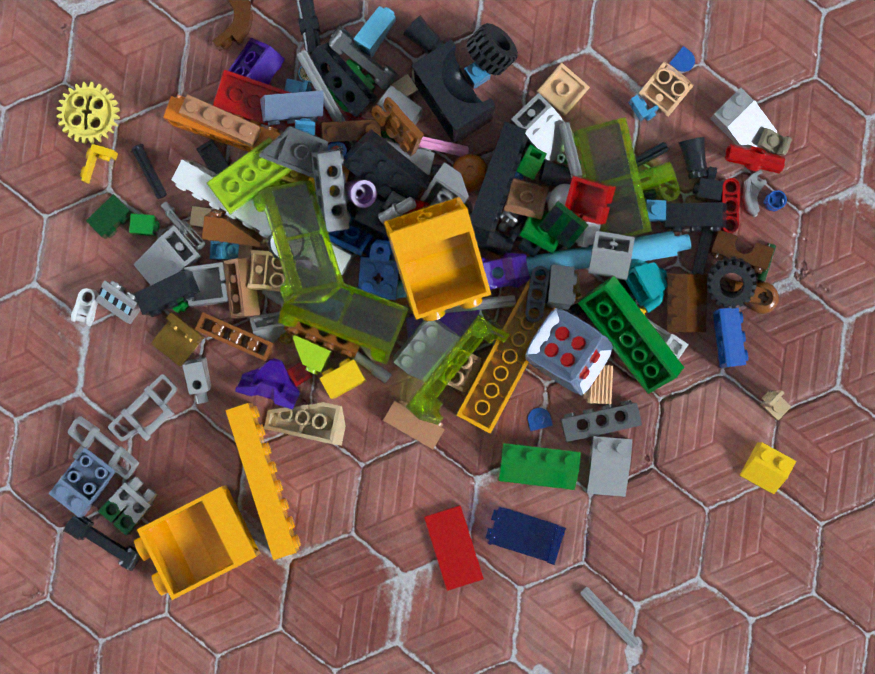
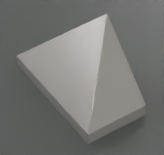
M285 310L249 317L253 334L273 343L286 332L283 328L288 313Z

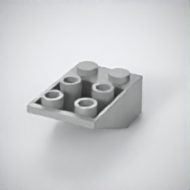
M538 93L511 119L510 124L527 129L525 137H528L527 142L546 152V160L552 162L558 154L564 151L559 125L565 122L555 109ZM572 132L573 138H574V140H575L577 137H576V135Z
M173 226L158 238L135 262L134 266L148 283L153 285L184 270V267H191L202 256L176 226Z

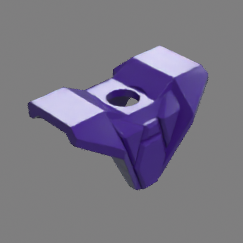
M505 253L501 259L492 261L481 258L490 290L504 286L518 288L530 279L525 254ZM496 267H500L504 271L503 276L499 279L494 278L492 275V271Z
M275 358L269 359L258 369L242 374L241 380L235 389L237 393L247 396L259 395L273 400L274 404L292 410L300 394L299 389L289 377L283 362Z

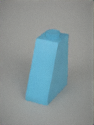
M379 6L355 36V45L371 58L396 22L394 12L387 7L382 8Z

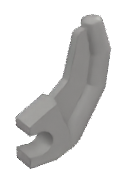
M761 170L753 173L744 182L742 199L745 209L752 217L758 215L759 205L757 196L767 183L766 180L762 182L757 180V176L762 174Z

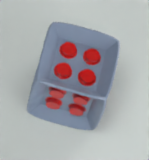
M555 308L533 337L527 348L525 358L533 367L538 368L555 382L574 393L583 395L603 369L613 346L609 339L594 327L562 309Z

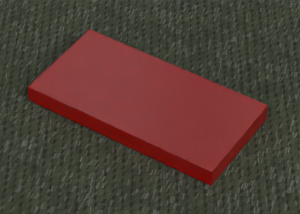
M461 505L424 516L447 591L483 580L482 571Z

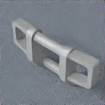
M161 374L150 386L148 385L144 389L145 392L127 409L124 408L120 412L121 414L109 424L108 429L120 441H126L137 432L143 439L148 441L151 438V434L168 417L171 418L175 414L167 403L176 393L177 386L166 375ZM162 379L172 388L165 400L153 390ZM151 397L160 406L163 413L145 429L132 414ZM123 417L135 428L124 437L115 429V425Z
M82 416L77 417L73 421L68 434L81 444L73 455L74 459L78 457L85 447L88 449L96 438L114 452L108 465L116 470V473L124 479H128L134 473L139 462L122 446H117L102 434L97 426ZM78 424L90 431L86 438L76 430ZM121 457L131 465L129 471L118 464Z

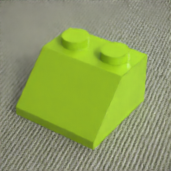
M294 335L293 340L301 362L307 366L305 370L316 375L319 372L323 373L333 352Z

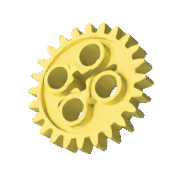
M83 82L82 88L78 84H75L76 90L68 88L70 94L63 93L66 99L65 101L59 100L63 106L57 107V110L62 112L57 115V118L63 119L58 124L65 126L62 131L68 133L69 138L75 136L74 140L76 142H79L82 138L83 144H86L88 139L91 144H94L95 139L102 142L101 136L108 139L107 132L114 133L111 127L118 126L114 120L120 119L115 114L120 109L114 107L118 104L116 100H112L114 95L112 93L108 94L109 90L107 88L102 90L100 84L95 88L93 82L90 83L89 87ZM84 99V104L77 107V101ZM103 101L102 108L96 109V103ZM89 110L92 111V114H88V116L85 115V113H88ZM81 117V123L74 125V120ZM100 120L99 127L93 128V122Z

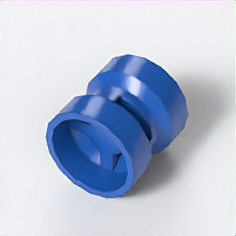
M779 190L771 192L764 198V206L771 212L783 208L787 202L785 193Z

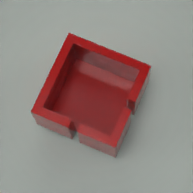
M573 176L565 206L582 218V220L598 225L606 224L610 210L607 204L612 203L616 186L582 176Z

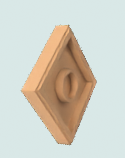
M561 63L536 92L540 93L549 104L565 117L590 87Z

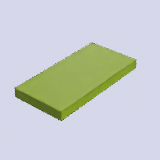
M270 137L207 182L209 188L230 215L292 171V169L259 157L260 152L273 142Z

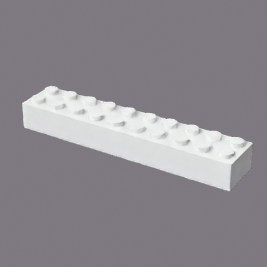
M181 160L171 179L176 183V187L184 191L187 189L193 192L192 196L199 200L205 199L209 201V205L217 210L220 208L225 210L227 216L232 219L239 218L243 221L242 224L244 226L260 230L259 234L266 238L271 235V231L276 229L277 226H282L283 224L293 225L295 228H299L305 240L304 250L299 257L303 258V256H306L310 259L309 262L311 264L327 268L326 272L335 277L347 272L356 255L355 253L308 231L310 226L257 196L230 215L207 185V182L218 174L193 160Z

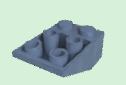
M85 447L53 487L49 495L76 516L83 517L97 501L116 470Z

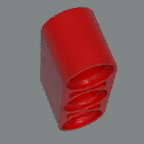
M728 178L723 182L721 200L719 202L732 204L733 211H726V221H729L733 228L731 231L721 228V231L732 234L739 228L740 184L736 179ZM726 184H731L733 186V192H728L726 190Z

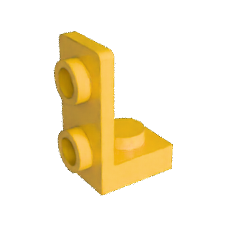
M92 144L91 148H88L86 152L87 162L81 169V181L87 184L90 183L97 156H99L98 159L109 162L110 159L116 161L118 153L115 150Z

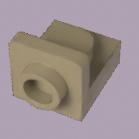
M764 128L757 146L771 154L784 156L790 148L792 138L781 136L770 128Z

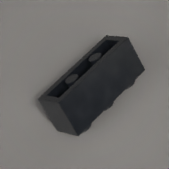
M723 202L666 204L665 227L673 232H682V229H690V232H701L703 228H709V231L712 232L721 231V228H726L727 205Z
M182 270L134 293L142 315L155 317L160 315L161 311L166 308L172 309L177 307L181 301L186 302L194 299V295L200 293L192 271Z

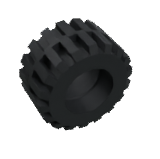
M484 23L467 40V50L471 58L481 69L489 74L501 75L518 58V51L512 39L506 32L494 24Z
M725 257L722 261L718 260L716 265H712L707 276V290L710 293L711 299L716 301V304H722L724 308L732 306V309L736 308L737 305L742 307L755 294L757 286L755 272L748 262H744V259L740 258L738 260L736 257L728 259ZM728 273H735L742 277L743 286L737 291L729 292L720 286V279Z

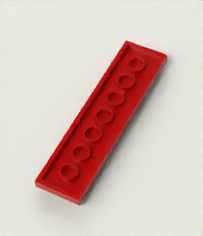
M224 69L213 106L233 115L268 126V122L263 123L260 99L264 95L291 92ZM324 104L323 116L315 122V136L320 137L319 122L333 121ZM340 110L345 121L366 119L363 117L356 118L350 113ZM280 121V125L270 127L284 132L289 126L295 127V124H287V121ZM339 141V142H342V143L346 146V149H347V152H348L349 149H348L346 143H345L344 141Z

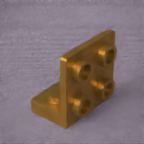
M171 312L166 318L169 321L151 344L181 367L205 337Z

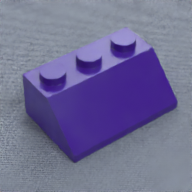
M251 38L228 71L269 85L274 74L281 68L285 58L271 46Z

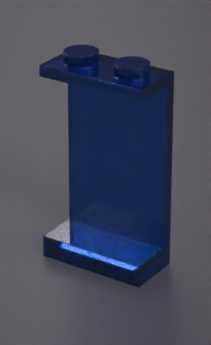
M498 506L497 510H493L491 520L494 522L492 528L488 527L485 539H488L487 544H493L555 565L566 527Z

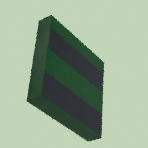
M557 201L539 224V227L567 249H570L589 224L561 202Z

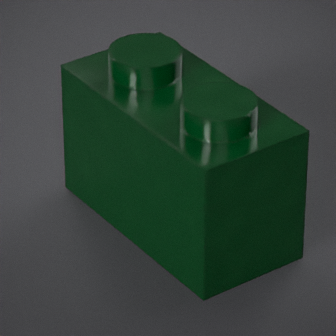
M113 194L86 222L102 238L107 239L117 233V228L121 224L125 225L130 220L131 213L133 214V212Z

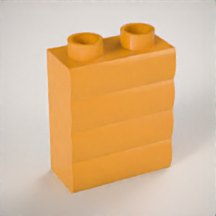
M460 197L384 221L407 300L416 319L423 318L424 321H434L442 318L445 315L446 309L458 305L463 309L473 308L482 303V297L491 295L468 209Z
M227 485L221 486L137 529L140 537L134 540L140 557L144 561L151 558L158 571L151 575L156 590L161 596L169 593L172 600L261 554Z

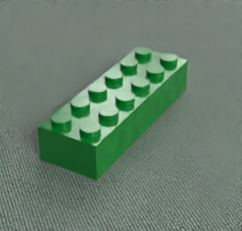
M615 276L588 292L578 302L601 334L609 339L614 351L648 394L676 379L684 369L682 363Z

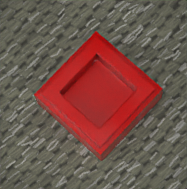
M301 361L287 370L296 387L313 377L309 371L305 370L306 366Z

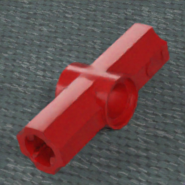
M730 144L727 147L725 155L726 161L744 165L749 170L759 171L762 169L779 174L783 171L786 160L784 156L767 153L760 147L751 146L747 148L735 144Z

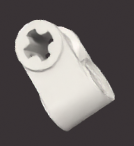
M85 288L79 292L71 314V321L83 322L89 327L92 325L98 302H96L98 292L96 290ZM88 292L93 296L90 302L85 300V295Z

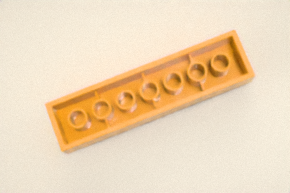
M530 279L456 416L490 434L529 363L525 358V354L530 342L548 315L555 309L544 306L543 316L538 322L531 323L526 320L525 307ZM538 289L533 290L532 297L536 300L541 299V291ZM533 308L528 312L532 319H536L539 316L537 309Z
M247 403L228 409L226 414L272 558L276 560L294 554L299 550L301 542L298 534L295 535L293 531L295 523L293 517H289L287 509H289L288 501L281 494L283 486L281 480H277L275 472L278 471L275 462L271 461L269 456L272 453L270 445L265 443L263 437L266 435L263 424L260 425L257 419L260 417L258 408L253 406V403Z

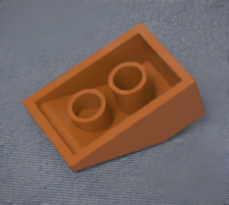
M214 209V211H210V213L204 216L202 239L260 247L266 241L264 236L244 226L243 222L237 218L232 219L227 216L225 210Z

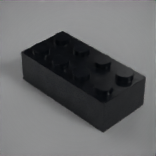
M372 129L346 153L343 166L358 178L373 183L377 193L386 200L392 191L406 199L412 197L416 200L427 190L430 180L429 175Z

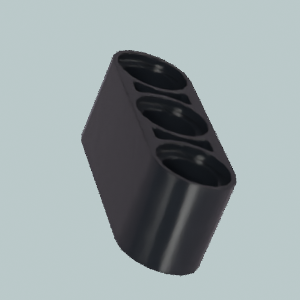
M544 266L535 267L530 275L525 318L531 323L538 322L544 312L549 280V271ZM536 271H543L545 278L537 280L535 278ZM535 289L540 290L542 293V297L539 300L532 297V291ZM530 309L538 310V318L532 319L529 316L528 312Z

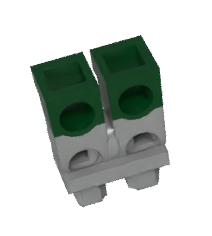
M137 476L129 482H125L98 511L108 521L114 522L113 525L126 536L131 534L135 526L154 505L152 503L157 497V493L150 488L143 495L138 491L144 482Z

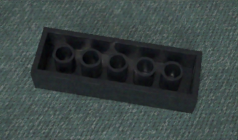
M504 122L470 216L476 241L486 245L488 239L492 240L528 139V137H525L527 129Z

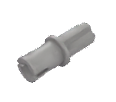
M409 197L398 204H392L391 208L378 214L380 221L384 224V221L402 216V214L416 207L415 200Z

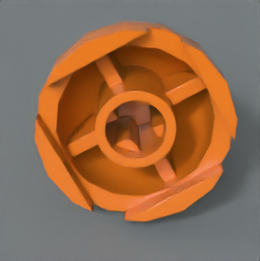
M465 154L458 157L452 167L461 173L467 193L480 190L488 169L485 161L474 154Z

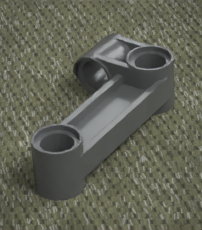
M340 25L331 34L329 46L338 54L346 53L375 77L373 79L374 82L382 89L387 90L399 76L390 66L385 65L382 67L352 43L354 40L353 35Z

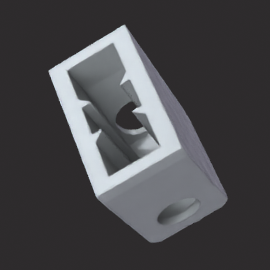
M203 357L187 360L182 366L189 395L195 394L197 404L208 402L207 391L211 389L207 359ZM196 380L200 381L202 385H198Z

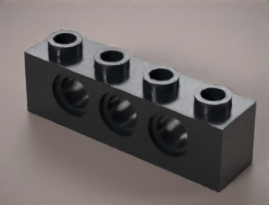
M328 43L319 45L310 55L326 87L333 91L336 99L347 107L351 115L356 118L365 115L378 101L373 92Z

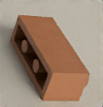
M236 258L223 261L230 318H247L260 315L257 290L247 288L251 258Z
M401 399L399 402L394 400L383 421L429 448L434 449L445 430L441 428L443 424L434 418L432 421H429L425 418L427 414L418 409L415 412L408 408L410 405Z

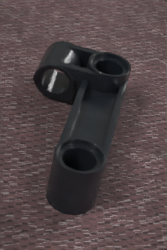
M73 516L68 521L64 532L77 540L87 538L119 558V565L127 570H134L141 558L136 548L130 545L125 548L92 527L94 522L85 516Z

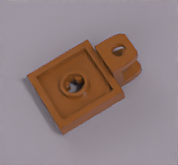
M387 97L383 104L386 112L380 106L375 105L371 114L381 127L386 125L385 130L387 134L394 138L402 151L407 152L411 157L417 152L424 134L405 115L400 107L390 97Z

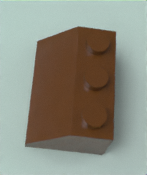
M668 274L667 332H706L707 275Z

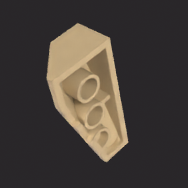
M322 402L297 406L293 410L288 408L268 410L264 429L342 446L346 426L342 406Z

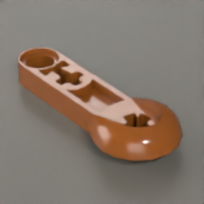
M724 277L720 279V285L728 283V287L731 288L728 290L729 292L737 291L743 286L742 282ZM757 282L754 296H751V300L748 303L745 302V304L757 313L766 314L776 308L779 302V294L772 284ZM762 293H765L767 301L765 300L762 303L761 299L758 298V295H762Z

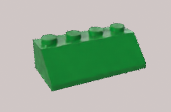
M503 443L498 481L575 490L581 452Z

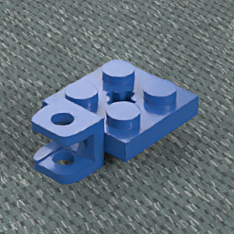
M376 240L371 246L370 257H361L358 296L397 299L399 270L396 261L391 260L392 248L390 241ZM379 247H382L384 252L380 251ZM377 273L384 277V280L380 281V283H377L374 279Z

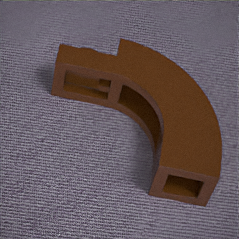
M226 0L234 10V18L231 25L213 40L214 45L219 51L229 48L233 40L240 45L249 34L253 21V11L249 0Z

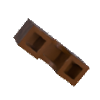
M375 119L319 122L320 138L328 142L360 140L370 129L381 136L380 124Z
M718 231L711 251L714 259L722 261L725 257L728 259L736 257L738 260L742 258L745 263L748 262L755 273H766L775 248L756 242L754 249L750 253L742 254L735 247L736 235Z

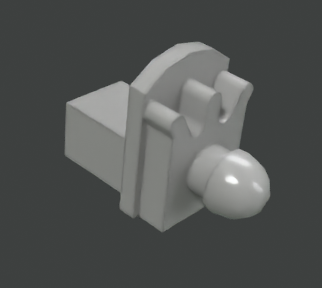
M503 211L500 215L499 220L502 222L498 225V231L505 232L507 227L512 228L516 225L518 221L516 219L520 214Z

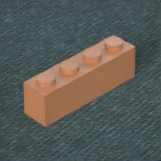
M188 94L179 111L183 117L254 148L262 131L258 125Z

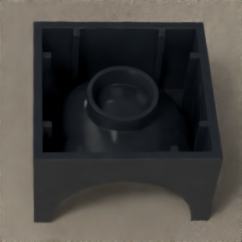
M451 39L412 64V79L419 93L451 141L457 144L492 121L495 103L491 98L482 102L476 95L457 63L455 57L456 45Z

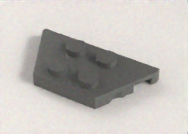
M289 126L260 152L259 157L314 178L311 152L328 150V141ZM328 167V169H327V175H328V176L330 175V173H329V167Z

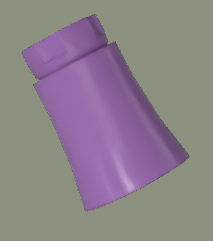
M351 180L344 184L348 201L361 208L369 207L374 203L377 191L374 184L370 181Z

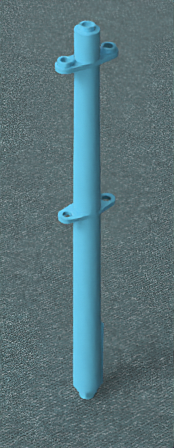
M673 231L635 237L631 261L635 259L648 261L678 256L677 251L691 249L689 234L675 236ZM593 245L535 255L534 258L528 256L526 260L529 275L537 266H544L549 269L552 264L575 267L574 270L589 268ZM496 267L492 271L493 277L497 279L501 278L504 274L503 269L500 267ZM541 270L535 272V276L545 275ZM330 275V277H326L328 289L332 288V292L310 295V300H307V307L318 314L335 311L336 315H333V320L342 323L340 307L390 299L358 296V287L337 291L335 278ZM400 279L398 280L397 298L407 297L402 280Z

